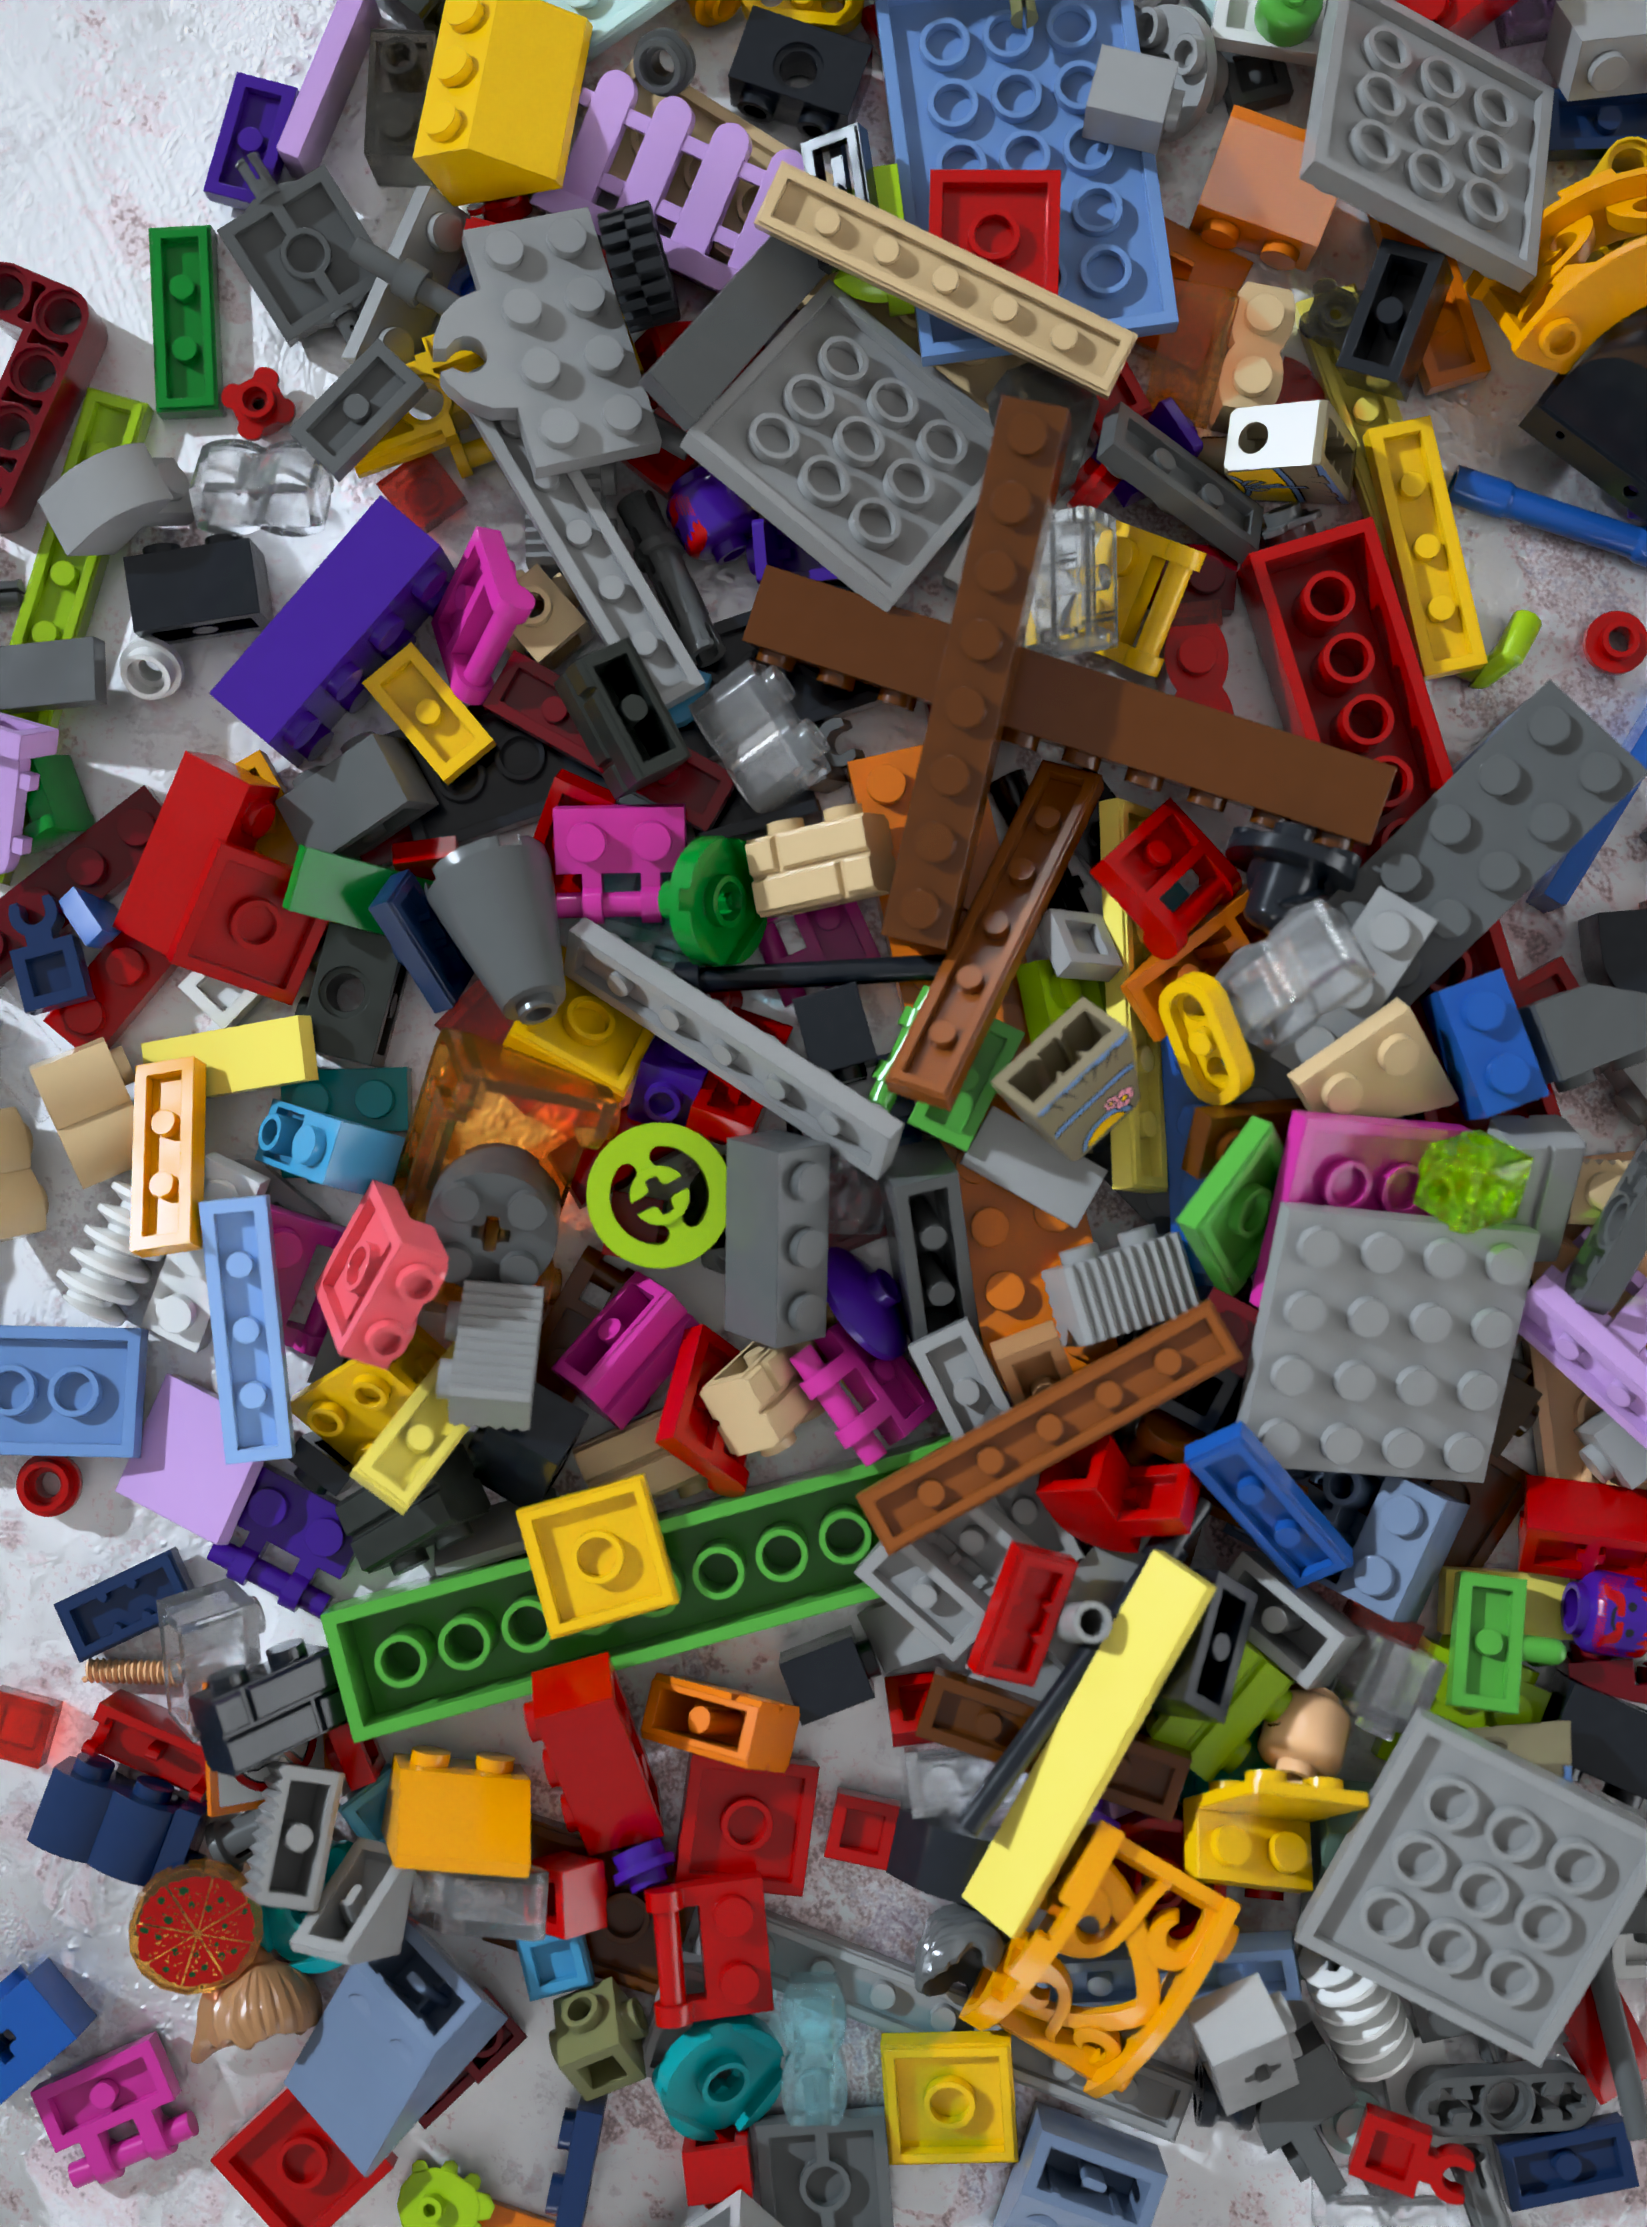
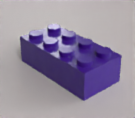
M380 495L209 694L295 767L299 768L306 759L309 762L317 759L330 745L334 737V733L331 730L347 711L350 714L357 712L372 696L362 682L410 642L415 645L416 636H414V633L429 616L434 617L454 575V567L440 544Z

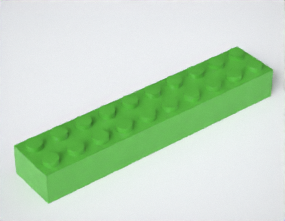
M950 1433L887 1449L885 1455L868 1467H865L860 1458H855L747 1488L745 1494L740 1497L718 1496L657 1513L680 1596L679 1604L567 1636L550 1639L527 1553L444 1578L441 1575H433L336 1602L323 1612L320 1618L353 1742L358 1743L532 1694L531 1672L609 1652L615 1671L879 1598L880 1596L854 1573L859 1564L880 1541L859 1504L856 1494L952 1441Z

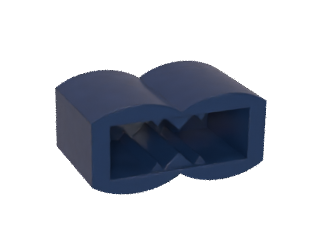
M82 1752L77 1757L69 1756L54 1766L27 1841L53 1855L86 1863L95 1870L117 1880L147 1887L175 1811L186 1800L174 1794V1786L161 1778L148 1775L138 1776L136 1780L127 1778L114 1770L115 1763L102 1755L92 1757Z

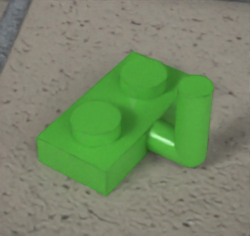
M1467 1571L1455 1572L1446 1692L1447 1706L1511 1715L1519 1714L1522 1661H1526L1533 1667H1545L1561 1664L1565 1660L1567 1649L1560 1640L1524 1634L1527 1580Z

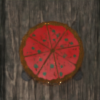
M208 1858L189 1860V1864L179 1865L173 1869L170 1866L156 1873L138 1893L129 1916L130 1954L140 1973L160 1989L183 1995L213 1992L236 1980L254 1960L263 1937L262 1905H258L246 1897L241 1890V1887L248 1883L245 1876L231 1864Z

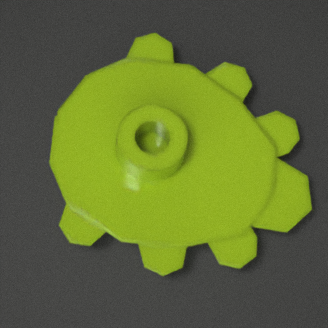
M418 2159L412 2164V2174L401 2186L397 2209L403 2227H482L478 2221L490 2219L495 2204L490 2194L477 2191L482 2181L478 2173L471 2172L463 2179L457 2175L458 2164L454 2160L445 2161L440 2169L437 2167L429 2168L425 2160Z

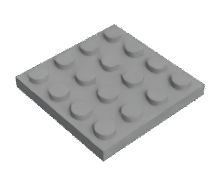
M1326 0L1299 178L1313 185L1319 191L1330 194L1369 214L1376 221L1386 223L1423 242L1430 249L1440 251L1477 270L1484 277L1494 279L1520 293L1537 276L1554 88L1395 0Z
M829 279L690 428L680 448L855 593L888 613L977 505L996 419L933 366L922 367V360L919 354Z
M1281 1201L1236 1423L1242 1420L1284 1469L1484 1483L1526 1301V1292L1528 1291L1541 1233L1527 1225Z
M1418 1706L1369 1793L1370 1807L1360 1810L1296 1923L1293 1929L1295 1942L1541 2067L1647 1888V1820Z

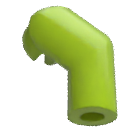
M1517 610L1511 616L1497 645L1488 655L1486 654L1488 663L1481 669L1455 675L1460 679L1467 680L1469 682L1468 687L1488 688L1523 663L1542 627V621L1533 612Z

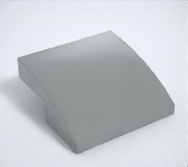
M987 1501L888 1556L882 1543L879 1541L859 1564L854 1573L954 1662L976 1640L1011 1540L1039 1546Z

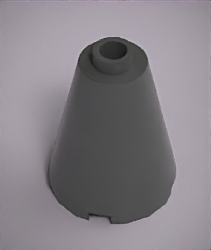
M517 835L521 845L501 846L498 836L482 838L457 848L439 860L432 869L435 881L431 886L425 882L424 891L429 906L502 1014L507 1019L520 1021L525 1025L542 1023L557 1013L558 1006L566 998L552 860L544 844L530 836Z

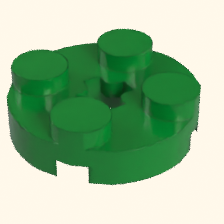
M723 836L695 837L679 856L674 866L671 880L664 882L659 890V911L665 919L670 920L671 929L678 946L694 965L719 967L743 963L755 952L764 935L767 918L760 917L756 912L752 890L754 879L749 873L745 844L747 842L739 838H726Z

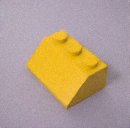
M542 0L445 1L412 159L453 207L562 189L593 30L592 24L586 17Z

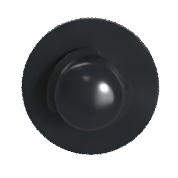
M1276 822L1272 832L1259 831L1242 826L1234 827L1225 851L1226 859L1233 866L1246 873L1249 895L1243 913L1244 918L1254 928L1264 933L1281 937L1296 936L1304 931L1315 898L1321 895H1333L1338 889L1347 892L1353 891L1362 861L1361 857L1345 849L1326 848L1313 843V831L1302 825L1290 822Z

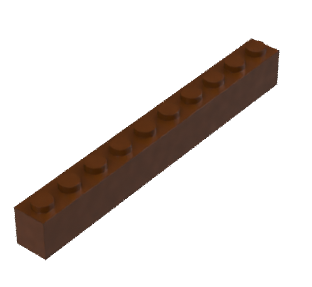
M766 565L742 641L753 648L759 649L756 657L758 662L788 672L793 671L795 662L818 668L819 672L816 680L849 692H853L856 681L880 689L877 697L878 701L914 712L917 701L932 706L950 623L894 605L887 613L857 593ZM1024 647L1021 650L1001 741L1033 752L1037 751L1040 741L1063 748L1065 750L1061 758L1062 761L1094 772L1099 771L1102 761L1127 769L1123 781L1161 793L1164 782L1188 789L1187 802L1216 812L1224 813L1227 802L1250 809L1252 813L1249 822L1273 830L1276 822H1290L1302 825L1316 831L1313 843L1326 848H1341L1352 851L1354 844L1363 847L1371 844L1397 771V767Z

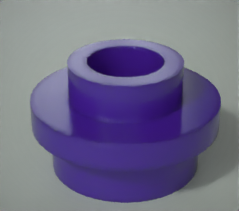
M661 1838L654 1839L615 1856L612 1860L617 1874L612 1876L615 1887L629 1884L632 1894H637L650 1886L667 1881L669 1877L665 1868L674 1864L676 1858L673 1851L666 1852Z

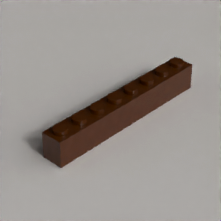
M1005 395L1001 396L880 935L949 949L957 934L1073 427L1069 408Z

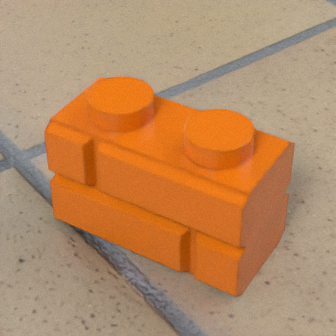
M656 1673L654 1679H652L640 1731L641 1738L742 1768L785 1773L790 1763L801 1714L800 1707L695 1678Z

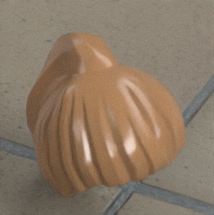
M242 1941V1943L250 1944L249 1952L245 1954L237 1970L229 1975H225L218 1963H216L223 1979L206 1984L197 2009L196 2034L190 2053L191 2062L200 2064L213 2053L225 2047L236 2045L240 2049L250 2050L259 2041L267 2040L275 2034L288 2035L295 2033L296 2035H302L312 2026H316L323 2013L321 1993L313 1979L306 1973L288 1966V1963L276 1960L271 1952L268 1953L257 1942Z

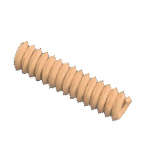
M98 1657L95 1660L89 1658L85 1666L86 1676L81 1679L84 1683L88 1681L90 1683L94 1681L100 1683L102 1681L104 1684L107 1681L110 1684L113 1682L116 1684L120 1682L122 1684L126 1682L132 1684L134 1682L136 1685L139 1682L142 1685L145 1683L148 1685L151 1683L154 1685L158 1683L160 1685H170L172 1683L175 1686L183 1683L184 1665L181 1660L177 1663L173 1660L170 1663L168 1660L157 1662L155 1659L152 1662L149 1659L145 1662L141 1659L138 1662L136 1658L133 1661L130 1659L125 1661L123 1658L120 1661L117 1658L115 1660L109 1658L107 1661L105 1658L101 1660Z

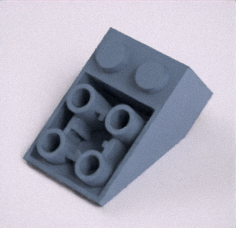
M1284 1469L1295 1482L1308 1487L1309 1499L1353 1549V1566L1317 1580V1582L1392 1622L1417 1623L1470 1505L1416 1478ZM1309 1478L1310 1481L1323 1485V1491L1309 1483ZM1359 1509H1371L1368 1517L1358 1511ZM1226 1523L1223 1532L1264 1553L1244 1530Z
M407 1918L400 1955L350 1966L286 2077L284 2084L362 2175L368 2178L509 2017L426 1930Z
M1036 2101L1019 2148V2163H1014L992 2227H1151L1168 2178L1158 2145Z

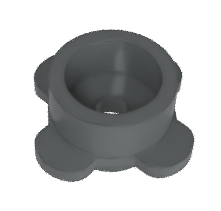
M1299 501L1274 508L1263 514L1266 525L1262 526L1260 537L1264 538L1268 548L1315 534L1316 530L1313 521L1322 516L1321 510L1308 511V508L1302 509Z

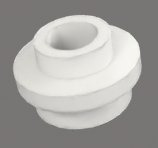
M153 637L137 638L126 646L120 656L121 679L125 687L139 698L156 700L168 697L179 688L184 679L185 669L180 655L171 645ZM146 661L152 662L161 671L153 670L148 666Z

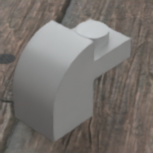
M144 443L121 445L91 456L67 471L37 500L67 556L114 555L143 527L189 526L203 513L190 488L187 476L179 468L174 458L151 457Z

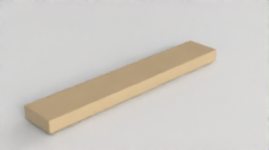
M784 161L781 162L754 221L756 229L1105 400H1108L1138 337L1136 333Z

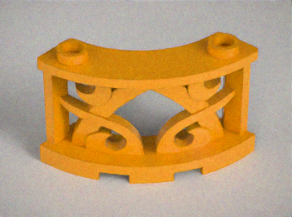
M1647 167L1617 174L1611 168L1584 178L1557 192L1560 199L1545 208L1542 213L1537 276L1520 293L1494 279L1484 277L1475 269L1473 270L1463 287L1471 298L1482 301L1512 343L1511 350L1517 358L1560 374H1566L1602 334L1627 316L1647 306ZM1646 235L1608 253L1596 262L1584 263L1592 252L1623 239Z
M1104 1820L1084 1826L1039 1907L1047 1915L1035 1931H1026L1023 1937L1012 1938L1004 1945V1954L996 1972L982 1966L958 2017L980 2031L989 2029L996 2024L1087 2079L1083 2092L1095 2099L1103 2097L1114 2090L1122 2093L1128 2087L1135 2073L1152 2056L1178 2022L1207 1976L1214 1961L1222 1963L1229 1956L1239 1934V1927L1234 1924V1921L1241 1907L1239 1903L1231 1898L1223 1897L1124 1837V1832ZM1114 1857L1150 1878L1136 1896L1126 1879L1112 1863ZM1168 1889L1202 1909V1913L1193 1931L1181 1940L1173 1939L1168 1934L1170 1928L1179 1922V1908L1169 1907L1161 1910L1152 1918L1149 1925L1145 1917L1156 1901ZM1112 1915L1115 1921L1104 1929ZM1085 1916H1092L1099 1922V1932L1086 1933L1079 1927L1078 1922ZM1125 1939L1134 1968L1137 1999L1111 2006L1085 2007L1071 2005L1073 1996L1072 1980L1064 1964L1056 1957L1057 1954L1061 1953L1075 1958H1095L1112 1951ZM1159 1968L1169 1971L1162 1982H1160ZM1046 1983L1053 1986L1058 1993L1056 2002L1049 2000L1051 1987L1040 1988L1035 1984Z

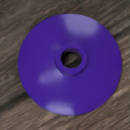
M828 1248L827 1303L846 1332L868 1353L884 1361L896 1360L905 1353L908 1344L905 1324L897 1304L901 1301L902 1295L896 1281L885 1270L879 1268L874 1271L863 1260L843 1248Z

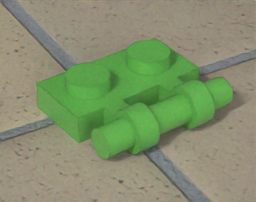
M923 985L913 1007L905 1006L897 1022L902 1029L887 1060L879 1059L871 1075L876 1082L867 1100L882 1106L889 1113L898 1094L888 1091L885 1078L930 989L926 985ZM994 1018L951 1110L947 1111L917 1101L906 1124L966 1153L997 1092L990 1081L1011 1063L1025 1033Z

